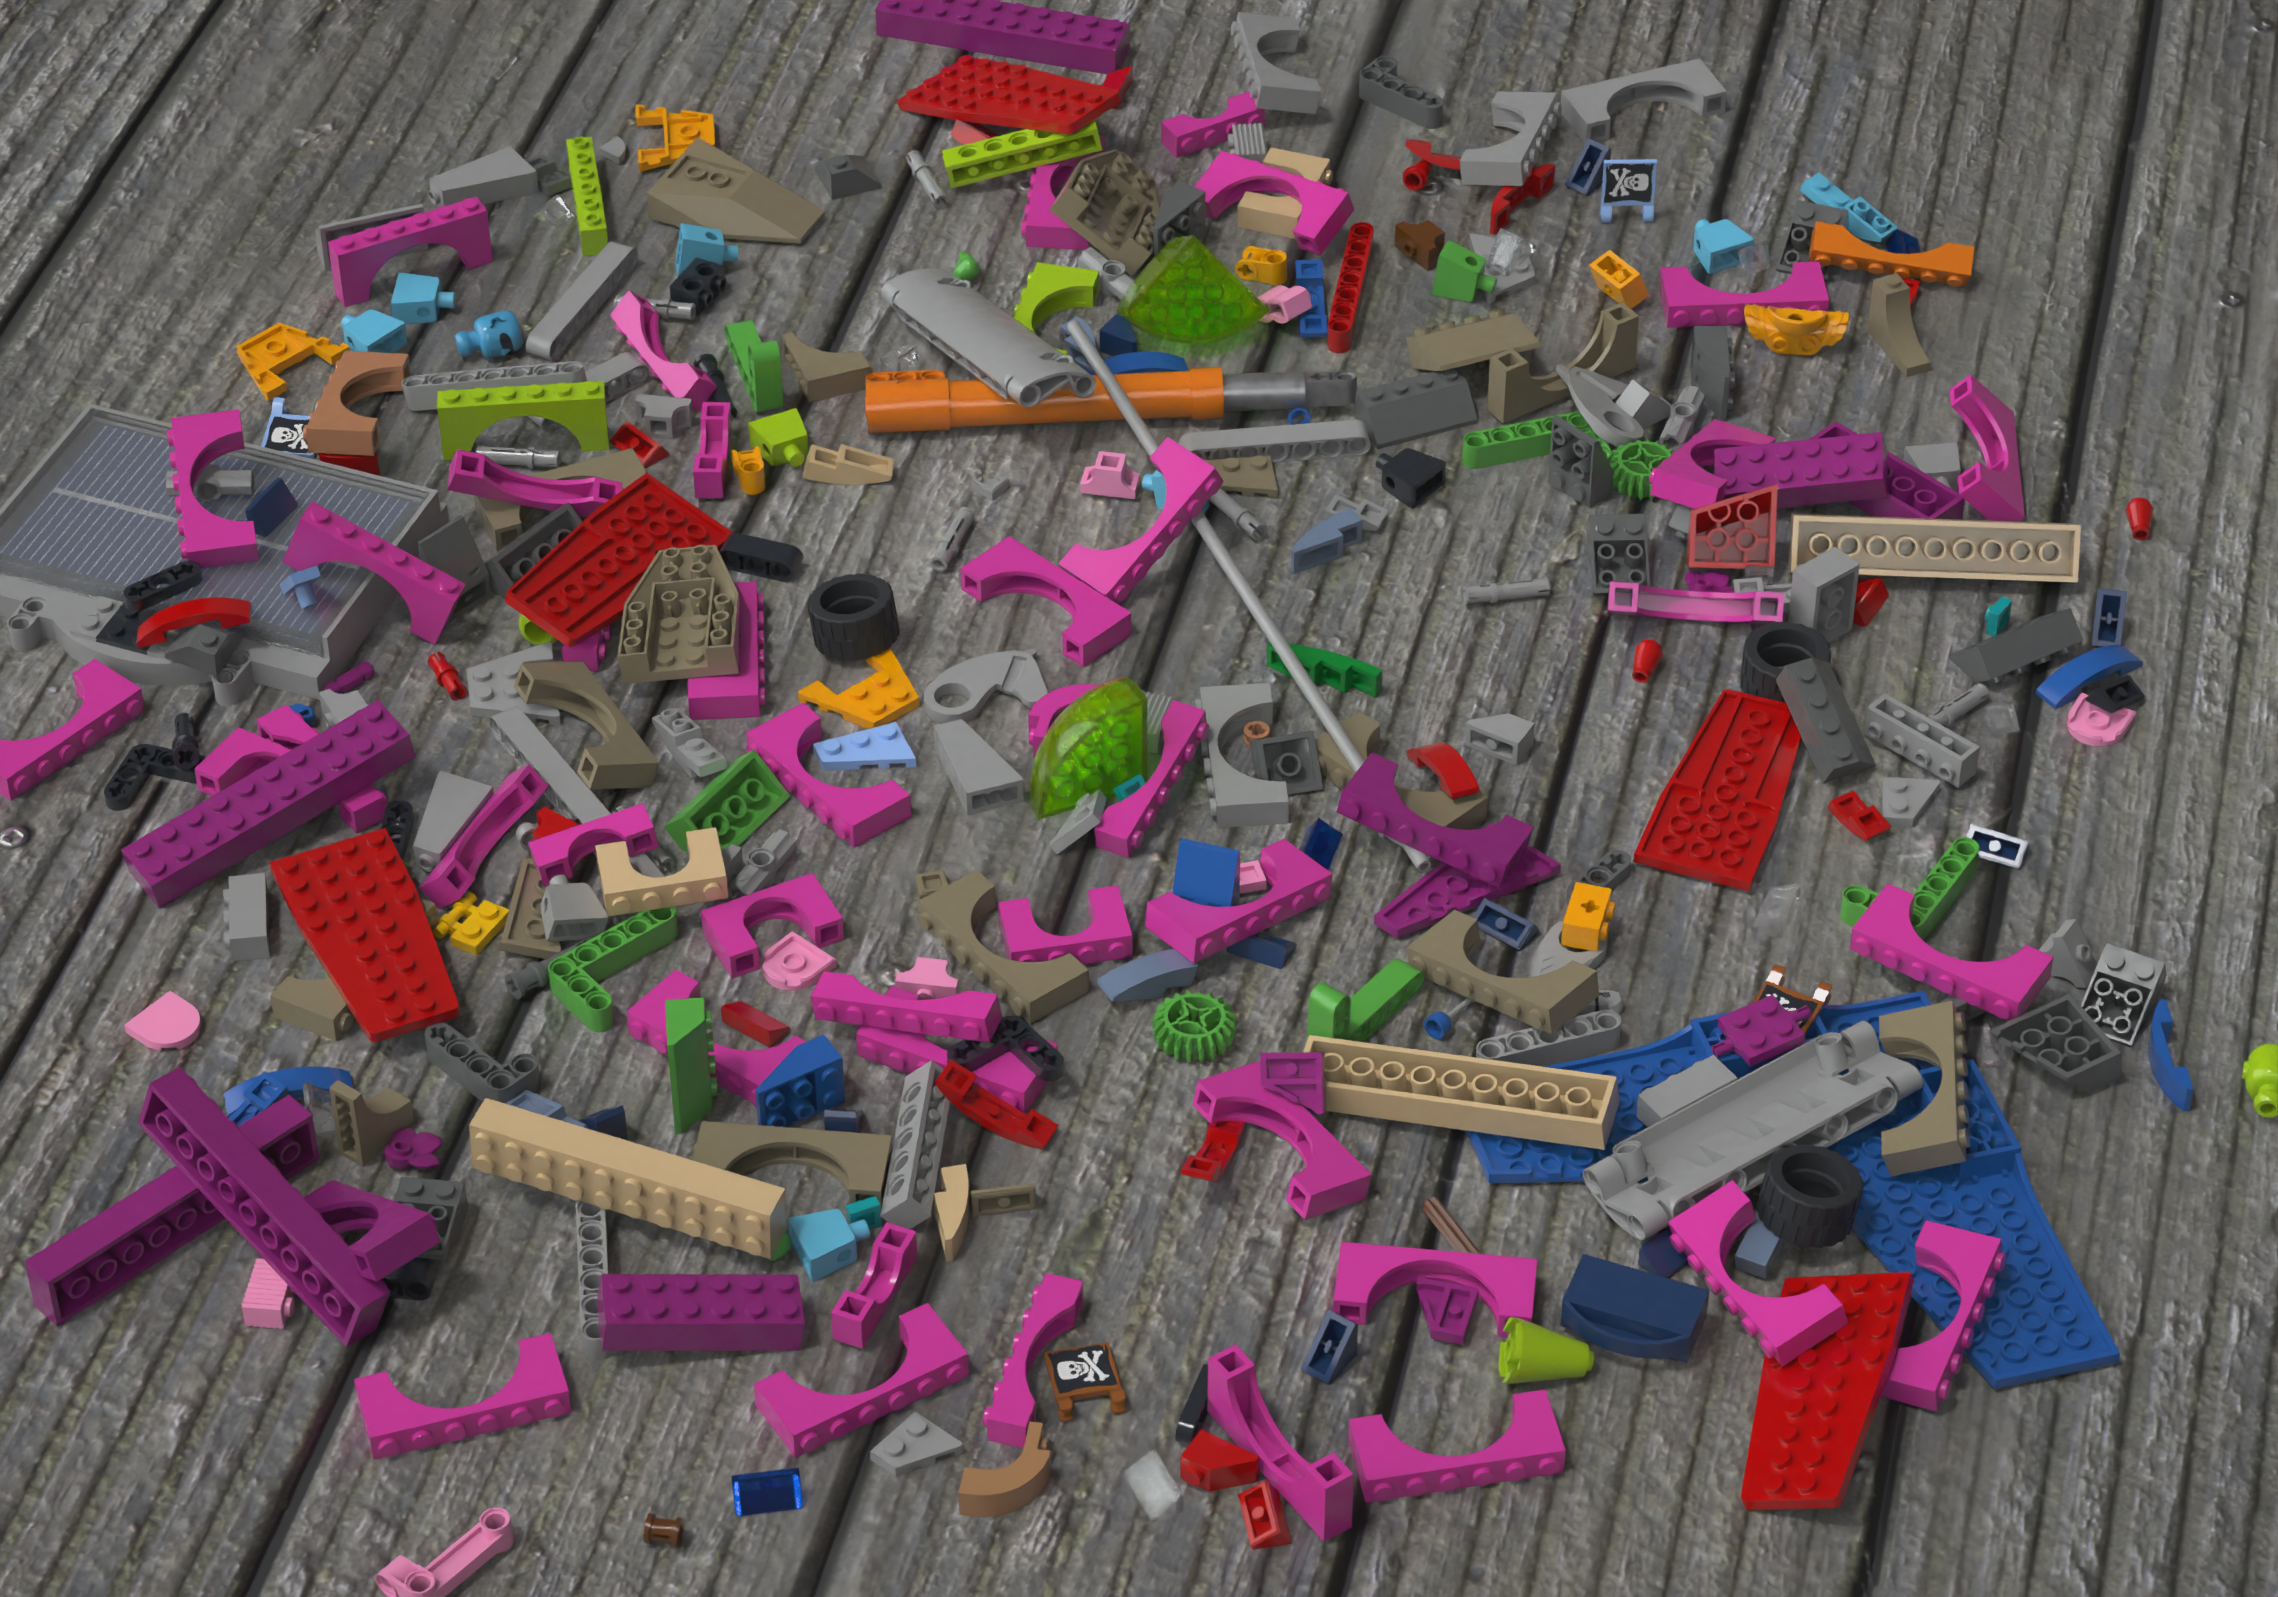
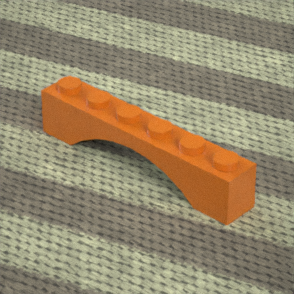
M1816 221L1812 231L1808 261L1820 262L1821 266H1842L1846 270H1868L1872 274L1897 273L1902 278L1911 277L1921 279L1926 283L1942 282L1952 287L1966 286L1971 277L1974 246L1948 242L1936 249L1923 253H1891L1865 244L1853 236L1843 225Z

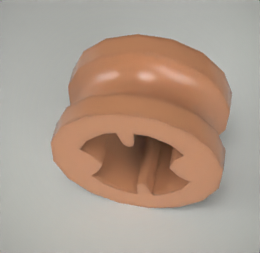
M1262 721L1247 723L1244 726L1243 732L1244 744L1250 748L1249 742L1269 738V726Z

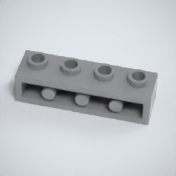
M1886 693L1867 707L1863 734L1958 788L1976 774L1980 750L1978 745Z

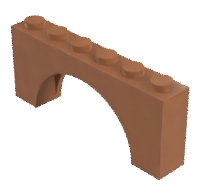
M344 351L340 361L336 362L334 373L330 374L328 385L323 388L321 399L317 400L315 411L310 414L308 425H305L303 428V440L307 442L308 453L374 456L380 444L378 418L361 416L349 411L348 408L360 399L373 394L403 391L401 382L410 376L409 354Z

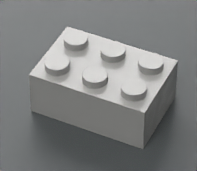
M1834 547L1794 569L1788 622L1811 627L1819 634H1822L1828 643L1851 631L1860 564L1837 547Z

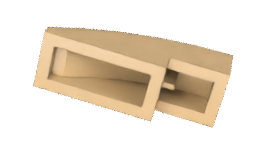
M811 444L805 460L803 478L842 485L886 482L892 478L894 459L843 444L840 445L838 452Z
M966 1164L941 1168L942 1192L934 1193L935 1218L946 1262L954 1260L967 1230L969 1220V1179Z

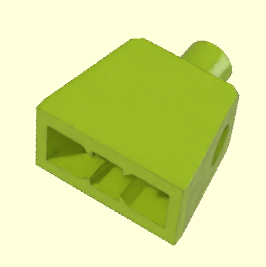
M797 408L748 422L749 443L754 449L755 446H759L762 457L772 466H779L788 462L792 467H798L803 464L809 452L808 435Z

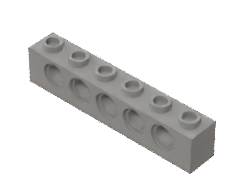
M932 1060L905 1077L880 1214L888 1223L907 1229L915 1227L931 1215L950 1101L935 1085V1081L943 1071V1068Z

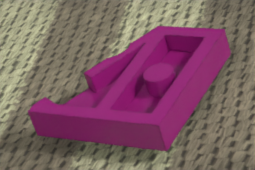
M1325 1052L1260 1053L1262 1086L1279 1092L1286 1098L1312 1109L1317 1114H1326Z

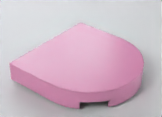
M2081 693L2068 714L2067 728L2070 734L2078 741L2091 746H2109L2119 742L2134 722L2136 712L2127 708L2114 713L2107 712L2087 702L2085 698L2089 695Z
M792 931L766 951L762 969L765 979L772 986L782 990L795 991L808 988L817 983L824 971L831 972L837 967V960Z
M169 991L127 1022L124 1027L127 1034L153 1050L162 1051V1048L177 1047V1049H182L195 1041L200 1033L201 1020L198 1010L192 1004Z

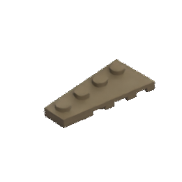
M1270 455L1204 460L1215 467L1224 482L1220 488L1225 493L1226 491L1242 492V496L1254 497L1255 493L1268 494V498L1278 499V489Z
M523 858L500 943V951L548 959L561 951V945L559 941L547 942L541 914V902L546 887L543 886L532 859Z

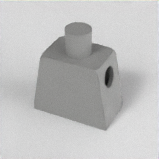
M1957 442L1905 446L1903 461L1951 489L1958 490L1960 462Z
M556 875L550 880V885L546 887L541 902V914L547 942L592 939L604 932L609 917H607L606 911L588 884L569 883L565 875Z

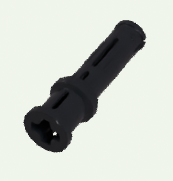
M712 354L700 355L695 359L693 366L705 371L716 384L717 388L711 395L713 401L730 402L731 413L736 418L737 410L723 384L724 374L717 368V359Z
M180 713L175 717L174 721L175 738L172 741V758L175 765L179 768L189 769L194 767L199 761V743L194 736L193 717L189 718L188 713Z

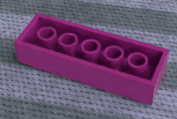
M1835 421L1810 439L1857 435V433ZM1888 451V497L1847 501L1873 517L1956 520L1963 519L1965 499L1958 492Z
M1882 432L1715 449L1714 475L1728 480L1724 500L1774 484H1778L1777 508L1888 497L1887 448Z
M601 1274L597 1309L602 1351L800 1350L805 1321L798 1275Z

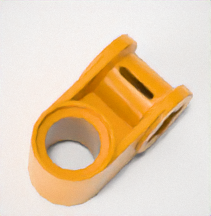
M1255 246L1246 247L1242 252V259L1235 265V273L1246 281L1281 285L1288 278L1287 255L1281 250H1270Z
M755 446L754 450L741 452L731 450L735 475H737L741 490L749 495L762 493L766 489L764 462L760 447Z

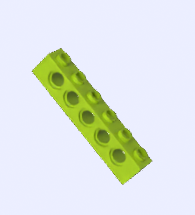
M1094 119L1073 134L1025 129L942 150L950 186L955 188L1102 151V146Z
M592 137L566 139L568 165L582 255H598L608 244V236Z

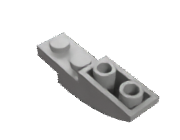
M679 708L666 709L660 715L652 717V722L669 752L691 778L696 776L701 778L728 768L726 758L703 738L701 727Z

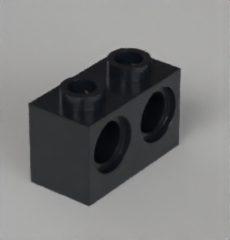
M696 257L669 286L670 299L673 302L695 303V315L699 316L725 290L727 279L725 278L724 266Z

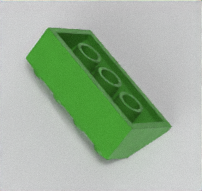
M755 750L736 758L730 763L727 769H724L664 826L681 850L688 853L686 832L715 827L721 849H725L731 844L739 846L790 797Z
M704 997L665 1000L667 1050L675 1135L684 1133L711 1111L712 1096H718L717 1077H710V1074H716L715 1055H709L708 1053L714 1052L713 1032L707 1033V1029H712L711 1010H705Z

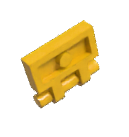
M468 892L464 897L455 901L453 909L448 914H443L438 920V925L433 930V934L438 939H442L445 934L451 935V946L477 956L504 927L509 909L484 900L476 907L473 905L477 901L476 895ZM461 917H464L466 920L462 924L457 922Z

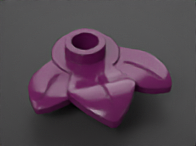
M1695 570L1689 571L1685 575L1684 581L1688 584V591L1735 593L1733 588L1727 586L1730 577L1724 572L1708 571L1706 574H1701Z
M402 1128L391 1135V1142L384 1148V1156L389 1166L404 1169L412 1165L425 1169L439 1166L440 1162L433 1153L441 1147L443 1140L432 1133L421 1132L416 1134L412 1128Z

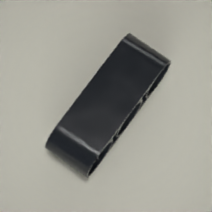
M740 533L730 534L719 551L728 570L781 582H788L794 577L804 558L803 553L796 546Z
M415 1257L383 1277L382 1280L391 1291L388 1298L416 1301L428 1299L438 1272V1266L429 1258Z

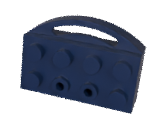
M1583 1254L1562 1300L1560 1326L1572 1329L1589 1342L1614 1353L1638 1358H1669L1673 1361L1687 1363L1707 1317L1709 1290Z

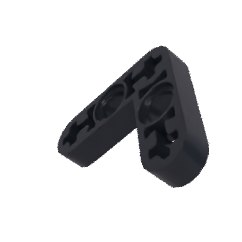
M150 744L136 745L129 751L105 787L106 806L113 811H121L128 808L150 775L197 784L194 768L206 757L199 755L198 763L189 769H182L176 765L164 766L166 762L173 761L172 749ZM128 775H137L134 779H124Z
M1013 1015L1001 1019L990 1041L994 1044L993 1047L981 1048L978 1045L983 1042L964 1039L951 1046L947 1051V1064L951 1059L971 1072L1010 1051L1037 1077L1044 1081H1056L1064 1074V1057L1023 1019ZM1028 1045L1038 1047L1036 1051L1032 1052L1023 1050Z

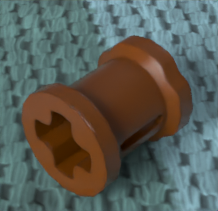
M649 1513L645 1521L643 1541L645 1544H651L652 1541L672 1544L673 1548H679L684 1534V1518L677 1517L676 1520L657 1518L655 1514Z

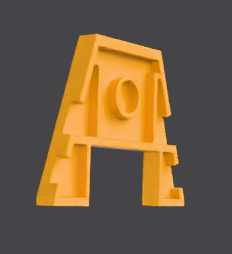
M635 105L637 126L664 125L665 148L638 149L639 172L673 164L697 137L715 147L713 114L681 110L680 114L669 113L663 107H657L656 111L646 110L645 105Z
M277 323L236 346L237 355L267 401L287 391L286 381L277 375L288 367L300 363L312 354H316L329 364L334 365L337 361H340L344 351H351L348 344L341 343L338 346L332 344L329 338L322 336L316 339L308 336L307 331L282 323Z
M888 648L879 655L866 659V663L878 672L838 695L819 680L797 691L798 701L807 704L808 701L818 705L819 710L826 713L834 711L842 714L844 720L866 729L889 724L920 706L919 696L891 648Z

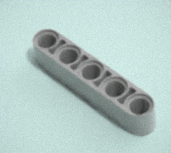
M624 352L585 372L587 381H604L607 403L644 383L648 377L649 370L645 364L633 355ZM527 416L546 432H551L563 426L550 419Z
M1600 1010L1571 1018L1553 1034L1532 1027L1487 1038L1477 1044L1476 1058L1548 1066L1609 1052L1619 1046L1621 1017L1612 1010Z

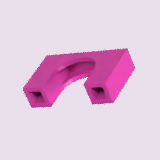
M238 727L194 768L198 790L214 796L291 751V749Z
M813 873L701 911L702 933L731 979L760 969L758 946L749 933V930L760 922L770 919L792 921L804 930L811 943L818 948L844 940L843 918Z
M1118 885L1088 889V912L1092 924L1084 931L1070 936L1052 935L1040 929L1034 921L1028 898L998 902L999 927L1007 958L1020 962H1042L1071 953L1082 964L1132 958V932Z

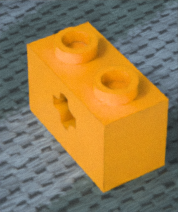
M1608 250L1589 265L1597 287L1618 304L1623 302L1632 309L1649 296L1641 274L1611 250Z
M1579 882L1575 883L1563 920L1561 945L1598 951L1600 941H1606L1608 936L1609 923L1607 919L1613 920L1616 902L1611 901V888Z

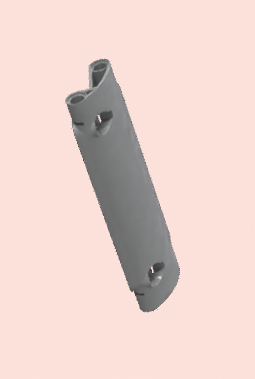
M931 268L909 271L886 282L881 289L882 299L894 308L902 321L1005 399L1011 397L1022 406L1029 408L1035 406L1059 388L1063 390L1069 389L1081 398L1091 395L1096 388L1095 378L1077 365L1072 356L1062 354L975 290L968 280H962L950 271Z
M1862 1020L1840 1033H1825L1623 1140L1613 1147V1154L1584 1169L1583 1178L1587 1187L1607 1214L1622 1229L1643 1241L1668 1227V1221L1732 1180L1743 1192L1761 1184L1768 1161L1778 1150L1792 1145L1804 1144L1827 1148L1889 1114L1895 1109L1899 1100L1923 1087V1079L1918 1069L1912 1064L1880 1052L1878 1039L1873 1027L1868 1022ZM1848 1068L1849 1072L1847 1074L1839 1075L1841 1071ZM1645 1177L1648 1178V1181L1645 1183L1639 1184L1637 1182Z

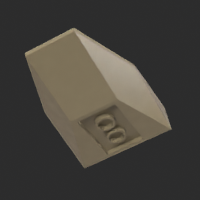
M699 137L692 142L647 192L650 219L680 227V223L718 229L722 231L724 239L801 244L825 216V211Z
M1116 149L1082 159L1049 210L1108 258L1123 263L1125 271L1131 276L1153 251V228L1160 209L1156 181L1153 180L1152 175L1147 170L1140 169L1132 163V159L1126 153L1119 152Z
M697 545L687 548L672 547L659 550L624 604L618 648V661L624 684L739 674L740 598L716 545Z

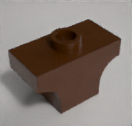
M1429 220L1420 224H1409L1404 221L1396 224L1395 247L1426 271L1436 268V259L1444 248L1445 232Z

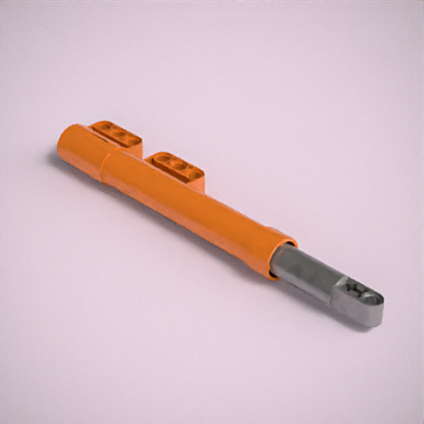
M1221 367L1190 368L1189 371L1113 374L1142 420L1169 418L1211 420L1223 419L1224 411L1346 406L1355 404L1357 391V374L1349 370L1222 374ZM939 370L874 372L866 376L865 412L868 434L946 431L952 427L1121 421L1126 419L1097 375H1092L1096 380V388L1087 397L1081 398L1069 389L1063 390L1059 388L1044 400L1029 408L1022 406L1011 397L1003 398L976 376L975 380L948 381V378H945L944 372Z

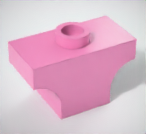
M1099 451L1095 465L1085 467L1080 483V493L1135 499L1140 485V473L1134 472L1128 467L1127 454Z
M917 957L916 963L911 970L901 973L897 972L895 987L919 995V1000L938 999L959 994L958 979L948 975V960Z

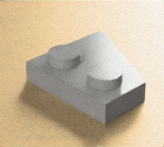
M1882 777V816L1890 826L1912 828L1918 820L1919 814L1923 813L1928 807L1929 799L1933 794L1936 795L1939 792L1940 780Z
M1100 789L1092 795L1089 793L1085 794L1077 801L1075 809L1049 844V847L1056 854L1060 853L1101 822L1107 797Z
M914 1412L870 1451V1460L896 1477L911 1472L914 1468H923L935 1464V1458L949 1453H953L954 1457L964 1453V1443L917 1412Z

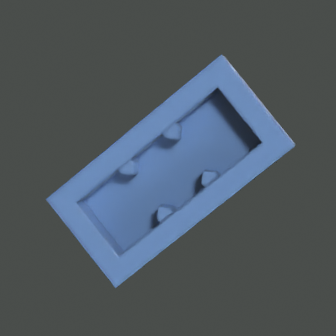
M317 565L290 574L280 583L283 595L292 592L296 593L302 609L318 604L312 588V584L321 577Z

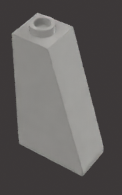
M509 146L429 178L430 190H428V195L431 202L438 207L448 206L474 197H478L482 204L532 195L539 192L537 171Z
M959 719L934 725L935 749L967 815L1024 802L1023 779L1021 775L965 721Z
M444 771L438 773L413 845L416 868L426 872L433 871L494 794L492 786Z

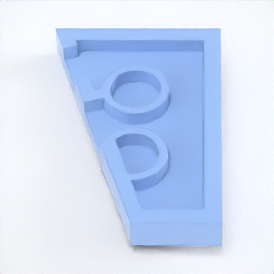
M897 722L813 744V753L823 771L858 770L862 765L878 764L879 769L890 768V764L906 763V768L916 767V758Z

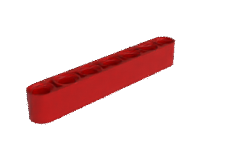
M1357 222L1350 228L1328 321L1327 348L1337 354L1346 353L1351 349L1373 255L1374 227L1366 222Z

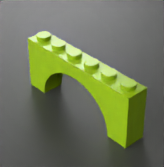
M1037 262L1034 271L1028 274L1027 288L1022 289L1020 304L1015 306L1014 318L1035 333L1036 328L1043 320L1059 311L1079 307L1093 308L1099 294V271ZM1057 349L1062 354L1067 355V351Z
M604 381L562 382L545 385L532 384L528 386L437 391V411L443 460H453L457 449L471 452L476 438L486 428L501 420L520 416L542 417L560 423L576 436L582 452L609 450V429Z

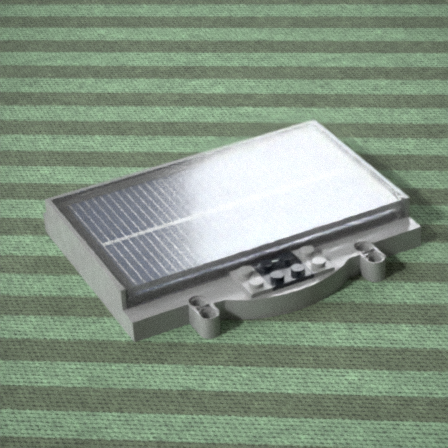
M89 403L0 508V616L9 618L7 626L11 646L18 652L30 651L36 647L42 638L57 641L62 649L79 663L86 665L93 659H96L133 683L175 686L213 682L216 702L222 706L237 704L253 683L320 700L319 692L323 691L324 685L337 678L398 596L399 592L383 577L365 567L349 562L330 561L317 565L321 577L312 584V588L318 604L302 609L295 592L283 595L280 583L290 574L299 571L282 563L299 520L310 503L313 501L418 559H420L418 542L449 523L447 504L439 501L438 490L244 442L245 449L224 454L210 464L217 465L223 470L254 471V495H221L218 500L213 502H207L195 496L200 505L218 517L233 521H247L245 509L279 477L282 478L295 498L297 507L267 537L256 534L259 561L200 568L202 581L196 587L145 610L130 611L125 606L123 591L127 586L180 562L188 561V558L182 559L180 542L185 541V536H179L177 519H183L182 513L177 514L176 496H169L166 492L167 471H177V468H171L169 452L175 450L174 446L169 447L167 430L172 429V424ZM161 584L156 587L164 588L169 586V584ZM209 597L236 598L250 601L252 604L251 622L232 626V628L243 631L244 637L217 677L165 658V652L181 628L168 631L166 642L138 648L136 644L138 627L154 614L175 604Z

